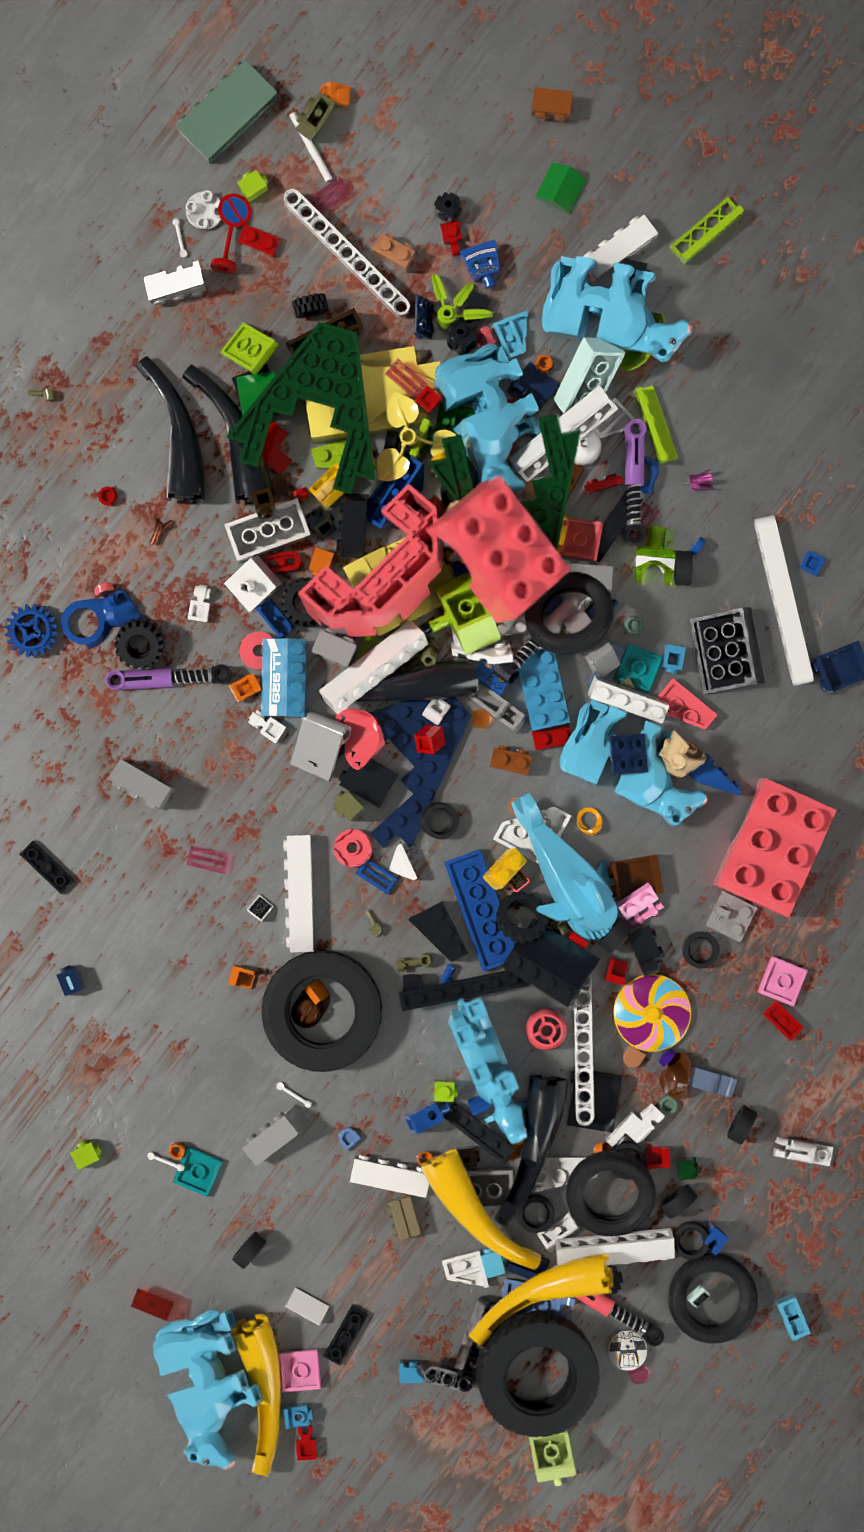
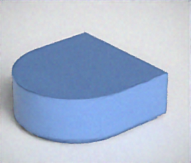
M351 1127L343 1128L338 1136L340 1144L347 1151L362 1138Z

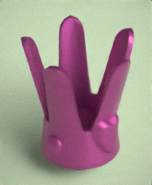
M711 469L697 475H689V482H684V484H690V490L700 488L713 489L711 484L706 483L713 479L710 477L711 474L708 473Z

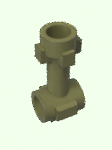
M422 953L420 958L406 961L404 957L399 958L396 961L398 972L402 971L404 973L407 972V968L419 965L427 968L433 961V958L427 953Z

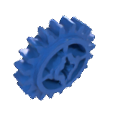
M25 604L24 611L21 607H18L19 613L11 612L14 618L6 619L11 625L4 626V628L10 630V632L4 635L11 637L7 643H14L12 650L15 651L19 648V655H22L25 651L26 657H30L31 652H33L35 657H38V651L45 655L44 648L46 647L51 650L52 648L49 643H56L52 638L59 635L53 631L58 628V625L52 624L56 618H49L51 612L47 611L44 613L45 607L41 606L37 610V605L33 604L32 609H30L29 605ZM35 615L31 621L27 623L21 622L23 618ZM41 619L45 622L46 633L40 629ZM24 627L33 628L39 634H30ZM17 628L23 633L22 642L17 637ZM34 639L43 640L35 646H29L30 642Z

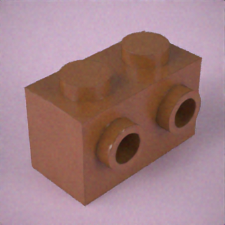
M534 87L531 115L537 119H546V117L554 118L556 121L569 119L573 91Z
M498 745V748H493L489 767L528 775L532 756L528 755V751L517 749L516 753L509 751L510 747Z

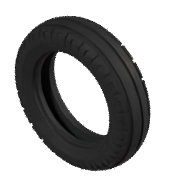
M568 572L525 610L526 628L534 642L546 651L559 655L582 653L596 646L608 633L614 616L613 600L607 588L598 579L581 572ZM571 592L582 593L595 602L596 609L593 619L585 628L576 633L557 634L550 631L543 624V615L546 607L553 599L562 594Z
M601 1151L586 1157L573 1169L566 1186V1201L574 1219L586 1230L601 1236H621L634 1231L647 1220L655 1204L656 1189L651 1173L640 1160L620 1151ZM604 1171H618L629 1176L638 1188V1197L632 1208L617 1216H604L594 1212L585 1202L583 1191L587 1182L596 1174Z
M707 1253L699 1259L685 1262L673 1276L668 1292L670 1313L677 1326L689 1337L709 1344L724 1343L742 1334L752 1322L758 1303L757 1288L749 1271L734 1258L723 1254ZM714 1271L728 1275L736 1282L739 1289L740 1302L738 1309L728 1321L722 1324H703L690 1315L686 1306V1293L689 1285L696 1277L706 1272Z

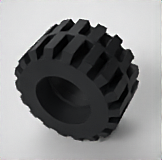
M301 577L298 580L294 579L291 581L292 583L285 587L286 589L282 593V610L289 621L297 626L308 627L315 626L318 623L308 613L303 614L297 611L294 605L295 597L312 580L309 577Z
M138 617L137 620L133 618L129 622H125L115 638L114 648L117 649L116 655L120 656L119 660L126 662L125 666L129 667L132 665L133 669L137 670L138 667H141V670H143L147 666L150 668L154 663H157L165 647V635H162L163 630L161 628H157L158 624L156 622L152 624L150 622L151 619L143 620V617ZM136 634L145 636L150 641V650L146 652L135 651L130 646L129 638Z

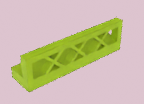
M726 197L669 248L685 265L742 216L744 209L740 205L736 206L729 197ZM727 203L733 211L728 215H721V208ZM709 218H718V223L713 228H706ZM695 230L703 231V236L699 240H692V233ZM680 243H689V248L683 254L676 248Z
M653 385L643 389L642 387L636 388L634 394L659 465L677 459L678 456Z

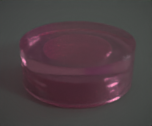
M642 1364L637 1369L629 1370L628 1375L633 1383L642 1384L648 1378V1371Z

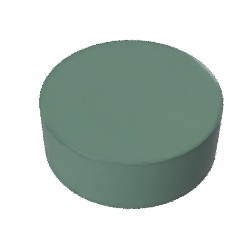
M630 616L624 622V630L629 635H637L643 629V621L638 616Z
M669 1095L662 1096L659 1099L658 1109L661 1113L672 1115L676 1112L678 1107L676 1099Z

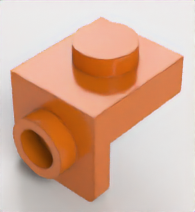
M333 81L322 84L319 92L334 101L336 105L343 107L349 105L350 86Z
M253 673L228 685L237 703L262 690L259 678L256 675L254 676Z

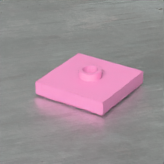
M771 956L757 992L794 1006L808 970Z
M318 1349L279 1352L282 1392L321 1389Z

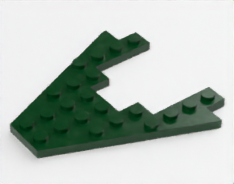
M319 322L228 433L227 439L244 443L239 462L258 468L274 412L293 417L298 398L334 408L335 411L330 428L347 432L348 436L332 489L352 495L357 476L375 481L357 332Z
M558 414L538 418L551 475L533 478L532 484L536 498L519 502L557 551L581 430L576 429L562 432ZM462 434L442 438L446 458L429 461V466L455 501H460L474 489Z

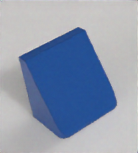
M479 1095L468 1100V1105L474 1116L491 1107Z

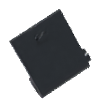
M572 1071L570 1083H573V1092L567 1125L613 1133L622 1085V1075L593 1071L594 1119L591 1124L582 1126L576 1120L575 1071ZM582 1072L578 1076L579 1080L584 1083L590 1079L589 1074L586 1072ZM581 1092L579 1099L582 1102H588L590 1095L587 1092ZM586 1111L579 1114V1118L583 1122H588L591 1118L590 1114Z

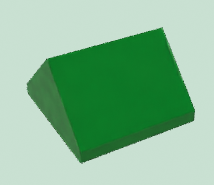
M551 163L535 198L570 214L586 179L571 166Z

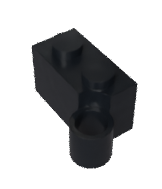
M649 925L629 932L627 937L644 977L658 973L657 964L663 962L662 957H665L662 947H657L655 939L658 937L654 928L650 929Z

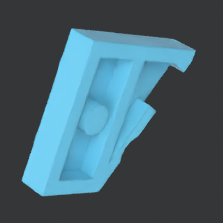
M527 311L500 320L492 325L508 360L526 352Z

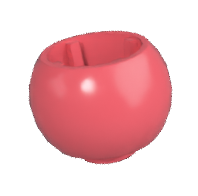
M548 1008L535 1011L528 1018L525 1027L526 1037L531 1045L544 1051L558 1048L566 1039L568 1030L565 1018L556 1010ZM544 1017H552L558 1022L553 1025L552 1022L545 1021ZM541 1019L542 1022L538 1026V1031H533L535 1022ZM549 1025L552 1027L550 1035L542 1034L541 1029L543 1026ZM560 1028L558 1036L552 1040L556 1034V1029ZM540 1035L543 1039L548 1040L549 1042H541L537 1040L535 1037Z

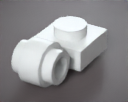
M200 584L195 586L194 597H197L198 600L190 601L188 620L208 622L210 603L204 601L210 599L211 588H208L207 585Z
M258 710L255 713L252 712L248 723L257 729L259 726L263 727L260 733L274 743H277L287 727L272 717L266 722V716H261V712Z

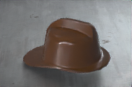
M303 989L291 1009V1017L294 1023L302 1028L315 1026L329 1006L330 995L315 1005Z
M676 1053L667 1064V1068L660 1074L659 1082L663 1092L668 1093L674 1099L684 1097L689 1087L692 1062L687 1054Z

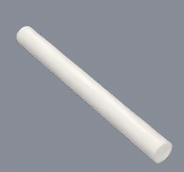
M293 112L289 116L296 127L298 124L296 122L298 114ZM300 134L326 183L330 182L333 178L314 143Z

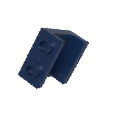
M859 640L813 658V670L815 673H819L821 679L819 685L822 691H826V694L864 680V653Z

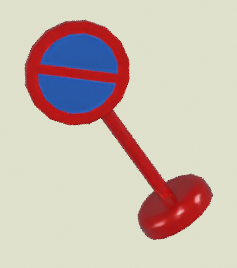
M235 193L225 195L218 204L219 217L229 228L223 258H214L210 263L211 269L226 274L236 273L237 269L236 263L227 259L233 227L244 226L251 216L249 202L243 196Z

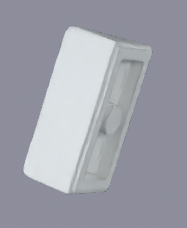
M567 1213L552 1223L547 1230L537 1233L548 1252L551 1253L556 1250L555 1239L574 1238L582 1231L571 1214Z
M296 1287L286 1304L287 1308L317 1325L321 1324L329 1308L327 1304Z

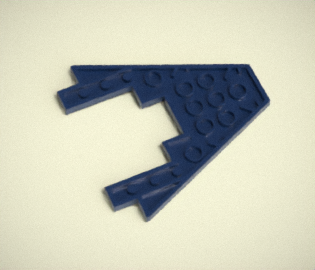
M456 697L442 699L451 707L438 725L422 715L431 700H405L370 712L380 722L384 741L389 739L414 766L401 779L413 795L371 832L373 837L383 847L397 835L409 847L414 843L421 827L420 817L422 811L427 805L432 803L471 717L469 711ZM425 725L441 726L443 728L445 745L435 754L417 753L414 735ZM345 744L341 745L337 759L344 754Z

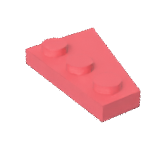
M674 678L656 697L665 700L669 704L666 715L705 730L718 715Z

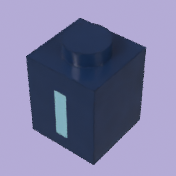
M71 965L60 969L61 973L56 975L64 996L85 988L77 967L71 968Z

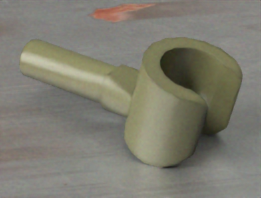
M50 389L43 391L28 390V395L44 396L45 401L56 400L55 392Z
M369 909L366 911V914L374 925L370 931L374 936L378 937L383 932V929L374 919Z

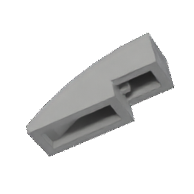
M478 681V687H474L477 693L468 695L472 701L516 734L528 720L526 715L480 681Z

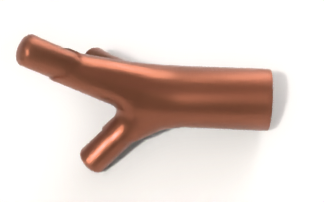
M154 518L155 529L149 543L157 545L162 532L173 523L172 520L162 525L161 522H158L157 518Z

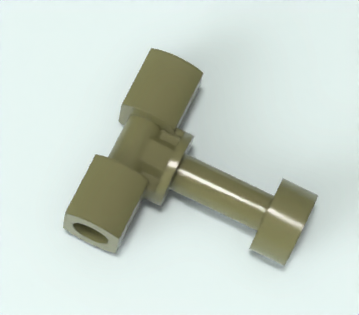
M434 637L427 639L428 645L424 647V651L418 652L419 656L409 663H403L397 668L400 674L411 671L422 662L425 666L436 663L439 643Z

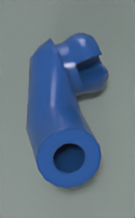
M450 964L446 966L440 977L441 983L453 981L452 975L456 970L454 966Z

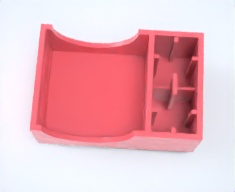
M501 476L481 482L426 529L430 536L439 537L447 542L464 560L472 577V583L469 585L470 589L496 623L516 619L570 571V568Z
M762 778L759 779L756 785V793L747 816L736 837L730 843L712 885L781 916L789 917L837 810L769 779Z

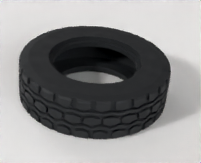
M328 950L307 952L285 963L269 981L262 1001V1022L265 1034L274 1050L292 1065L314 1072L339 1070L361 1058L373 1044L382 1021L381 995L375 980L368 970L353 958ZM326 978L334 980L344 986L353 999L355 1006L353 1024L344 1036L328 1043L310 1041L295 1029L291 1021L290 1003L293 994L302 984L312 979Z
M524 1312L506 1319L492 1332L493 1335L481 1347L476 1363L477 1385L486 1409L493 1419L500 1425L502 1424L505 1429L521 1436L548 1437L571 1428L587 1414V1410H590L599 1389V1366L586 1335L580 1328H577L576 1324L552 1312ZM534 1347H548L557 1350L568 1360V1375L564 1385L557 1393L544 1400L529 1401L517 1397L508 1389L506 1384L507 1372L511 1363L525 1350Z

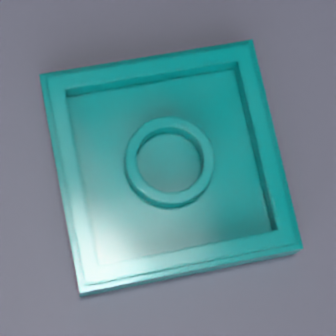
M627 643L620 660V666L617 668L613 679L620 682L630 677L636 689L649 693L663 657Z
M187 1146L180 1162L185 1168L183 1171L177 1170L172 1182L208 1197L223 1160Z

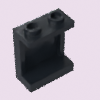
M370 759L359 770L351 766L347 771L343 770L338 780L341 781L340 786L380 808L399 774Z

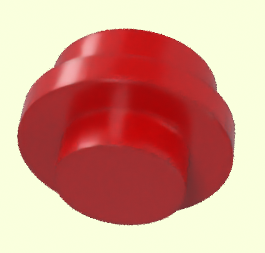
M103 487L98 493L99 501L105 506H111L117 501V492L112 487Z

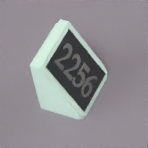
M699 1285L687 1296V1299L697 1308L710 1294L702 1285Z

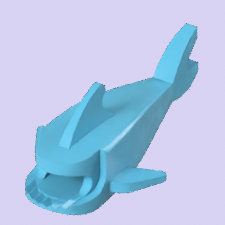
M530 793L525 794L523 797L520 796L511 803L516 818L529 835L545 882L555 901L552 904L538 906L537 912L556 921L566 920L572 930L584 939L602 938L610 932L617 918V906L612 898L613 893L608 887L607 861L601 860L595 870L580 854L543 823L540 810Z

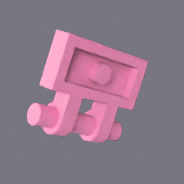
M646 883L616 903L626 921L631 917L634 918L629 921L633 928L637 925L641 926L644 924L643 921L652 915L653 917L658 915V912L664 908L661 902L655 905L652 904L658 900V897L649 883ZM646 907L648 908V910L644 911V912L641 913L640 915L638 914L640 911H642V910L645 909Z

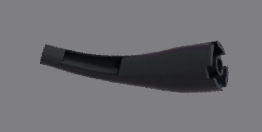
M145 356L136 364L135 368L146 381L150 380L156 387L166 404L171 418L166 500L171 502L172 498L177 499V504L196 505V500L204 503L206 490L204 464L198 436L190 414L170 380L148 356Z
M191 364L183 373L182 378L193 388L200 389L212 401L226 424L228 435L243 416L241 410L217 383ZM228 439L235 503L240 504V501H245V505H254L251 492L271 488L273 496L272 481L263 452L258 468L240 463L239 459L244 443Z
M467 656L439 661L434 665L386 677L355 702L439 700L475 694L477 692L474 687H478L476 668H471L469 662L472 660L467 659Z
M541 1074L530 1075L526 1104L525 1129L527 1138L524 1140L516 1177L504 1202L495 1215V1220L504 1227L511 1225L528 1199L543 1169L564 1113L568 1081L565 1078L552 1075L551 1077H542Z

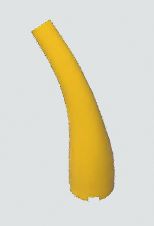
M456 1149L448 1150L445 1154L438 1157L435 1156L422 1164L421 1168L437 1197L459 1223L478 1241L516 1264L532 1270L537 1269L541 1262V1255L511 1241L491 1221L475 1192Z
M596 1254L577 1258L550 1268L525 1281L497 1302L468 1336L482 1347L493 1335L492 1332L503 1321L515 1312L533 1303L612 1293L609 1287H613L612 1268H609L606 1264V1261L610 1260L608 1254Z
M254 1314L255 1319L246 1321L243 1318L236 1322L237 1325L232 1329L233 1332L231 1334L251 1384L258 1385L263 1399L257 1405L259 1432L252 1473L269 1477L280 1424V1366L277 1346L269 1320L264 1314Z

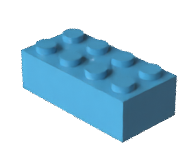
M545 649L537 650L534 652V655L530 656V659L525 661V664L521 665L519 675L531 732L570 723L556 656Z

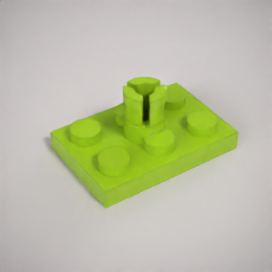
M243 322L220 353L256 375L266 362L268 363L269 357L275 352L279 344Z

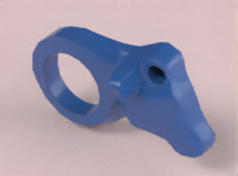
M120 589L106 598L87 599L71 603L63 612L61 627L69 640L78 645H87V648L91 649L97 647L105 640L112 627H122L125 622H129L133 618L135 620L138 617H143V620L147 618L138 610L128 593ZM82 608L92 610L98 618L96 632L87 638L75 636L69 626L72 614Z

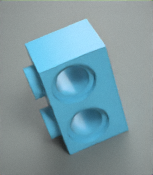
M793 1293L775 1300L792 1341L811 1334Z

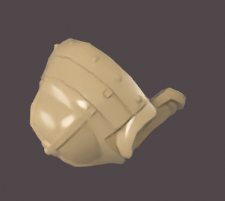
M675 731L672 732V738L665 739L663 748L659 753L665 762L667 772L680 778L697 769L707 759L705 752L700 747L682 739Z

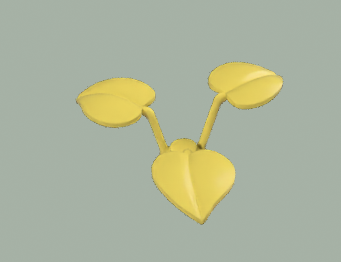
M394 392L388 402L387 419L395 428L405 426L404 430L400 433V439L403 443L401 444L400 454L393 448L385 449L380 453L377 459L378 480L394 481L407 473L410 463L407 458L403 457L406 445L412 446L417 441L433 445L431 454L434 457L444 451L442 438L456 436V434L448 430L436 431L433 435V442L417 437V434L408 428V423H413L418 417L419 409L417 404L411 398Z

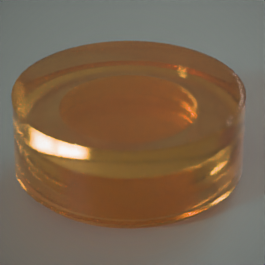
M475 710L470 718L471 724L478 729L485 728L489 724L490 716L485 710Z

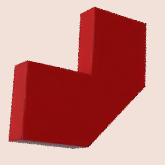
M273 421L264 445V457L267 466L277 474L282 475L292 460L278 448L289 433Z

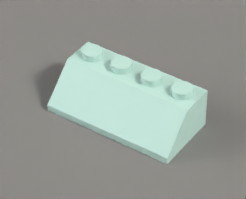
M583 337L553 399L563 414L599 385L605 392L607 391L625 355L623 350L600 338Z

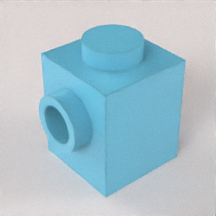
M489 1248L483 1249L484 1252L480 1253L486 1278L506 1274L503 1265L507 1264L506 1258Z

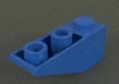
M705 753L707 757L705 763L688 773L698 784L737 796L743 794L740 791L742 789L741 786L734 780L731 782L726 777L728 775L727 772L721 767L717 768L713 764L714 760L707 753Z

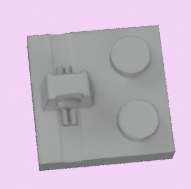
M721 891L705 925L741 942L757 907Z

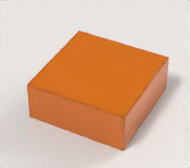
M319 979L304 989L315 1005L330 995Z

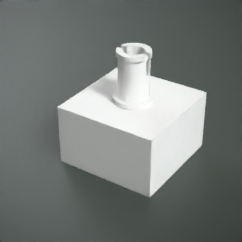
M258 555L250 558L224 583L249 612L256 610L255 608L262 605L283 585Z

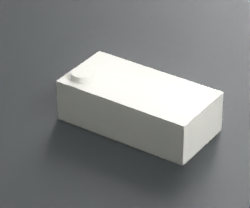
M298 499L275 506L277 515H273L269 519H258L257 513L224 524L238 563L310 538L311 534Z

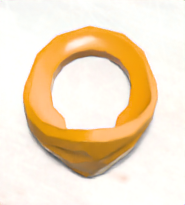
M592 807L582 809L577 815V825L581 832L590 836H594L599 832L603 823L599 812ZM587 812L593 813L597 820L596 827L592 829H587L581 821L582 815Z

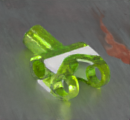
M650 526L648 546L636 547L635 581L637 583L642 582V575L646 568L655 566L663 573L664 585H670L675 565L676 550L665 549L667 528Z

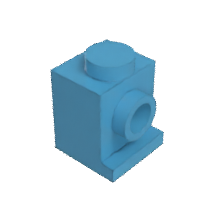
M665 645L662 668L666 669V673L677 674V671H682L686 647ZM675 657L676 663H670L669 658Z
M400 1360V1383H423V1379L417 1374L419 1361L412 1360L408 1361V1364H404V1360Z
M308 1403L284 1406L286 1429L308 1426L310 1424V1420H313L312 1408H308ZM301 1414L302 1419H296L295 1415Z

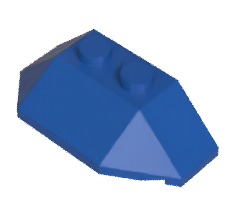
M410 456L407 457L410 463L407 473L394 481H381L368 500L367 521L382 530L394 525L381 512L392 499L408 484L419 493L423 490L425 465Z

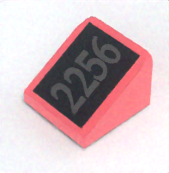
M520 868L508 884L517 893L531 881Z

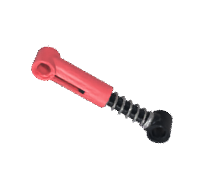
M599 1294L575 1297L602 1315H611L615 1317L614 1320L618 1319L620 1323L626 1324V1327L629 1326L632 1330H636L641 1338L645 1339L651 1346H658L664 1340V1333L658 1324L647 1323V1321L643 1322V1319H638L637 1315L634 1316L631 1312H627L626 1308L622 1309L619 1304L616 1305V1300L609 1295ZM651 1331H658L659 1335L656 1339L649 1338Z

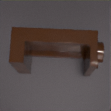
M657 855L610 862L611 866L607 867L609 878H613L614 883L611 886L612 897H616L617 901L624 899L646 883L650 884L655 894L664 893Z

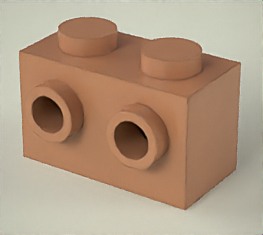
M381 233L372 248V255L406 273L415 258L414 248L405 242L403 244L397 242V238L389 233L386 235Z

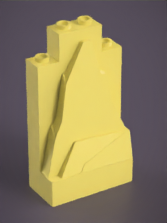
M414 346L360 355L370 434L404 429V425L400 428L393 427L387 419V406L392 394L398 392L414 401L427 385L437 393L434 381L436 379L435 371L441 364L440 361L417 365V363H420L419 351H415ZM305 400L313 444L347 438V432L330 428L335 411L334 408ZM418 407V417L413 423H408V428L421 426L423 418L430 419V416Z

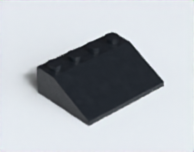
M742 607L690 619L704 695L765 683L751 607Z
M533 919L528 928L536 926L538 921ZM546 927L541 937L534 939L533 942L525 941V943H519L520 941H518L503 963V969L570 1009L600 961V958Z

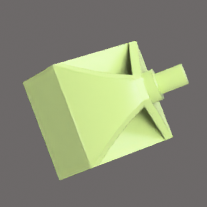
M567 1429L564 1432L548 1437H529L538 1483L554 1480V1485L560 1486L562 1485L561 1478L576 1475Z

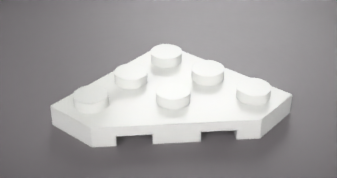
M501 636V640L466 655L467 659L480 661L483 658L490 664L513 662L508 636ZM452 641V655L457 657L461 656V654L465 655L460 643Z
M556 807L540 811L543 823L560 837L571 815ZM515 818L502 822L493 840L510 849L516 848L523 856L538 863L529 835L518 819Z

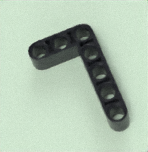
M481 1296L477 1300L453 1367L424 1360L418 1364L417 1374L430 1384L460 1392H468L473 1387L476 1379V1363L481 1346L477 1343L473 1346L475 1341L468 1335L497 1302L488 1296Z

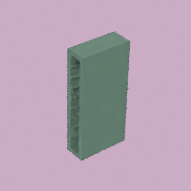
M246 60L242 63H237L229 76L225 75L222 77L219 85L215 89H210L205 94V99L202 102L195 103L191 108V112L187 116L183 115L177 122L178 132L209 164L278 99L277 91Z

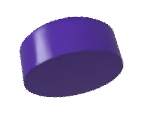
M669 1048L659 1058L658 1062L663 1067L666 1066L676 1055V1052Z

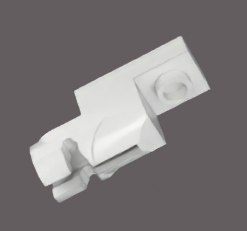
M652 1103L639 1113V1117L631 1111L613 1133L606 1138V1141L612 1147L615 1144L618 1146L625 1139L623 1135L627 1133L636 1143L641 1142L654 1130L651 1120L660 1123L665 1115Z
M776 1138L775 1143L786 1146V1149L774 1148V1156L830 1166L833 1152L832 1146L799 1139Z

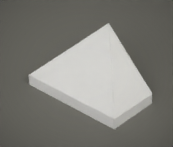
M402 844L397 845L389 871L412 880L418 879Z

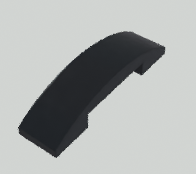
M628 489L603 523L597 562H601L627 524Z

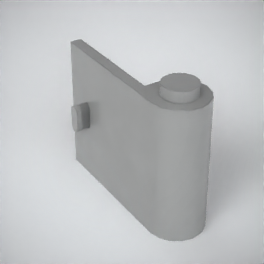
M308 710L305 712V717H301L302 724L290 764L327 781H331L340 747L348 741L352 729L351 726L314 710Z

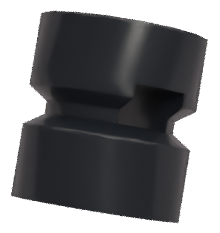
M387 431L384 450L393 448L400 454L401 449H398V443L401 441L399 432ZM406 445L403 457L407 458L410 456L409 453L412 446Z

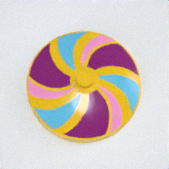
M658 974L648 977L641 975L626 983L618 993L613 1008L614 1022L619 1034L631 1046L648 1052L663 1051L677 1044L687 1032L691 1020V1006L685 991L672 979Z

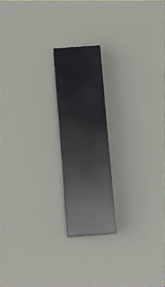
M454 1102L450 1107L451 1111L446 1113L443 1118L505 1165L516 1149L457 1102Z

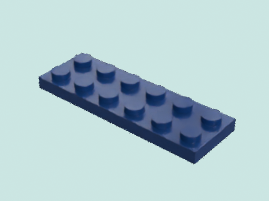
M481 849L445 861L448 875L483 972L503 965L515 945L511 938L503 935V932L498 929V923L496 924V913L500 902L496 891L482 877L488 869Z

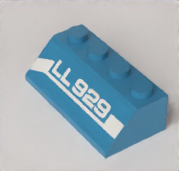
M263 639L261 716L305 717L306 639Z

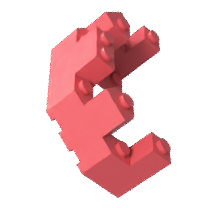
M409 484L381 510L382 514L403 531L407 537L354 589L325 566L298 593L308 615L321 626L325 623L330 629L345 628L349 637L376 636V626H386L396 615L404 621L430 595L427 584L441 571V568H444V542L439 537L430 536L426 529L440 517L437 508Z

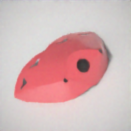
M347 708L338 715L336 714V720L351 726V735L345 743L344 753L350 766L359 770L385 745L380 722L375 716L363 710ZM342 714H343L344 717H346V719H344L343 722H341V720H342V716H341V715H342Z

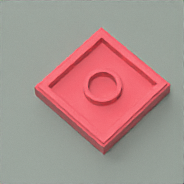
M574 518L565 520L564 526H567L564 543L560 545L561 552H559V555L562 557L597 561L603 523Z

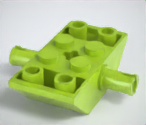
M469 572L433 588L445 613L443 616L429 621L433 633L447 626L452 627L465 655L501 640L494 619L469 587L472 583V577Z

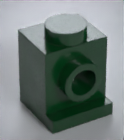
M696 1157L676 1158L679 1180L696 1179V1176L699 1174Z

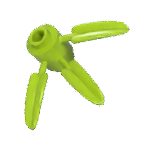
M437 274L432 275L436 299L442 303V307L439 308L437 313V324L440 328L449 330L452 326H455L456 318L464 317L465 320L493 316V312L485 309H466L463 311V314H457L455 309L464 304L471 294L474 284L468 283L453 299L454 306L452 307L445 304L444 300L447 298V294L440 277Z

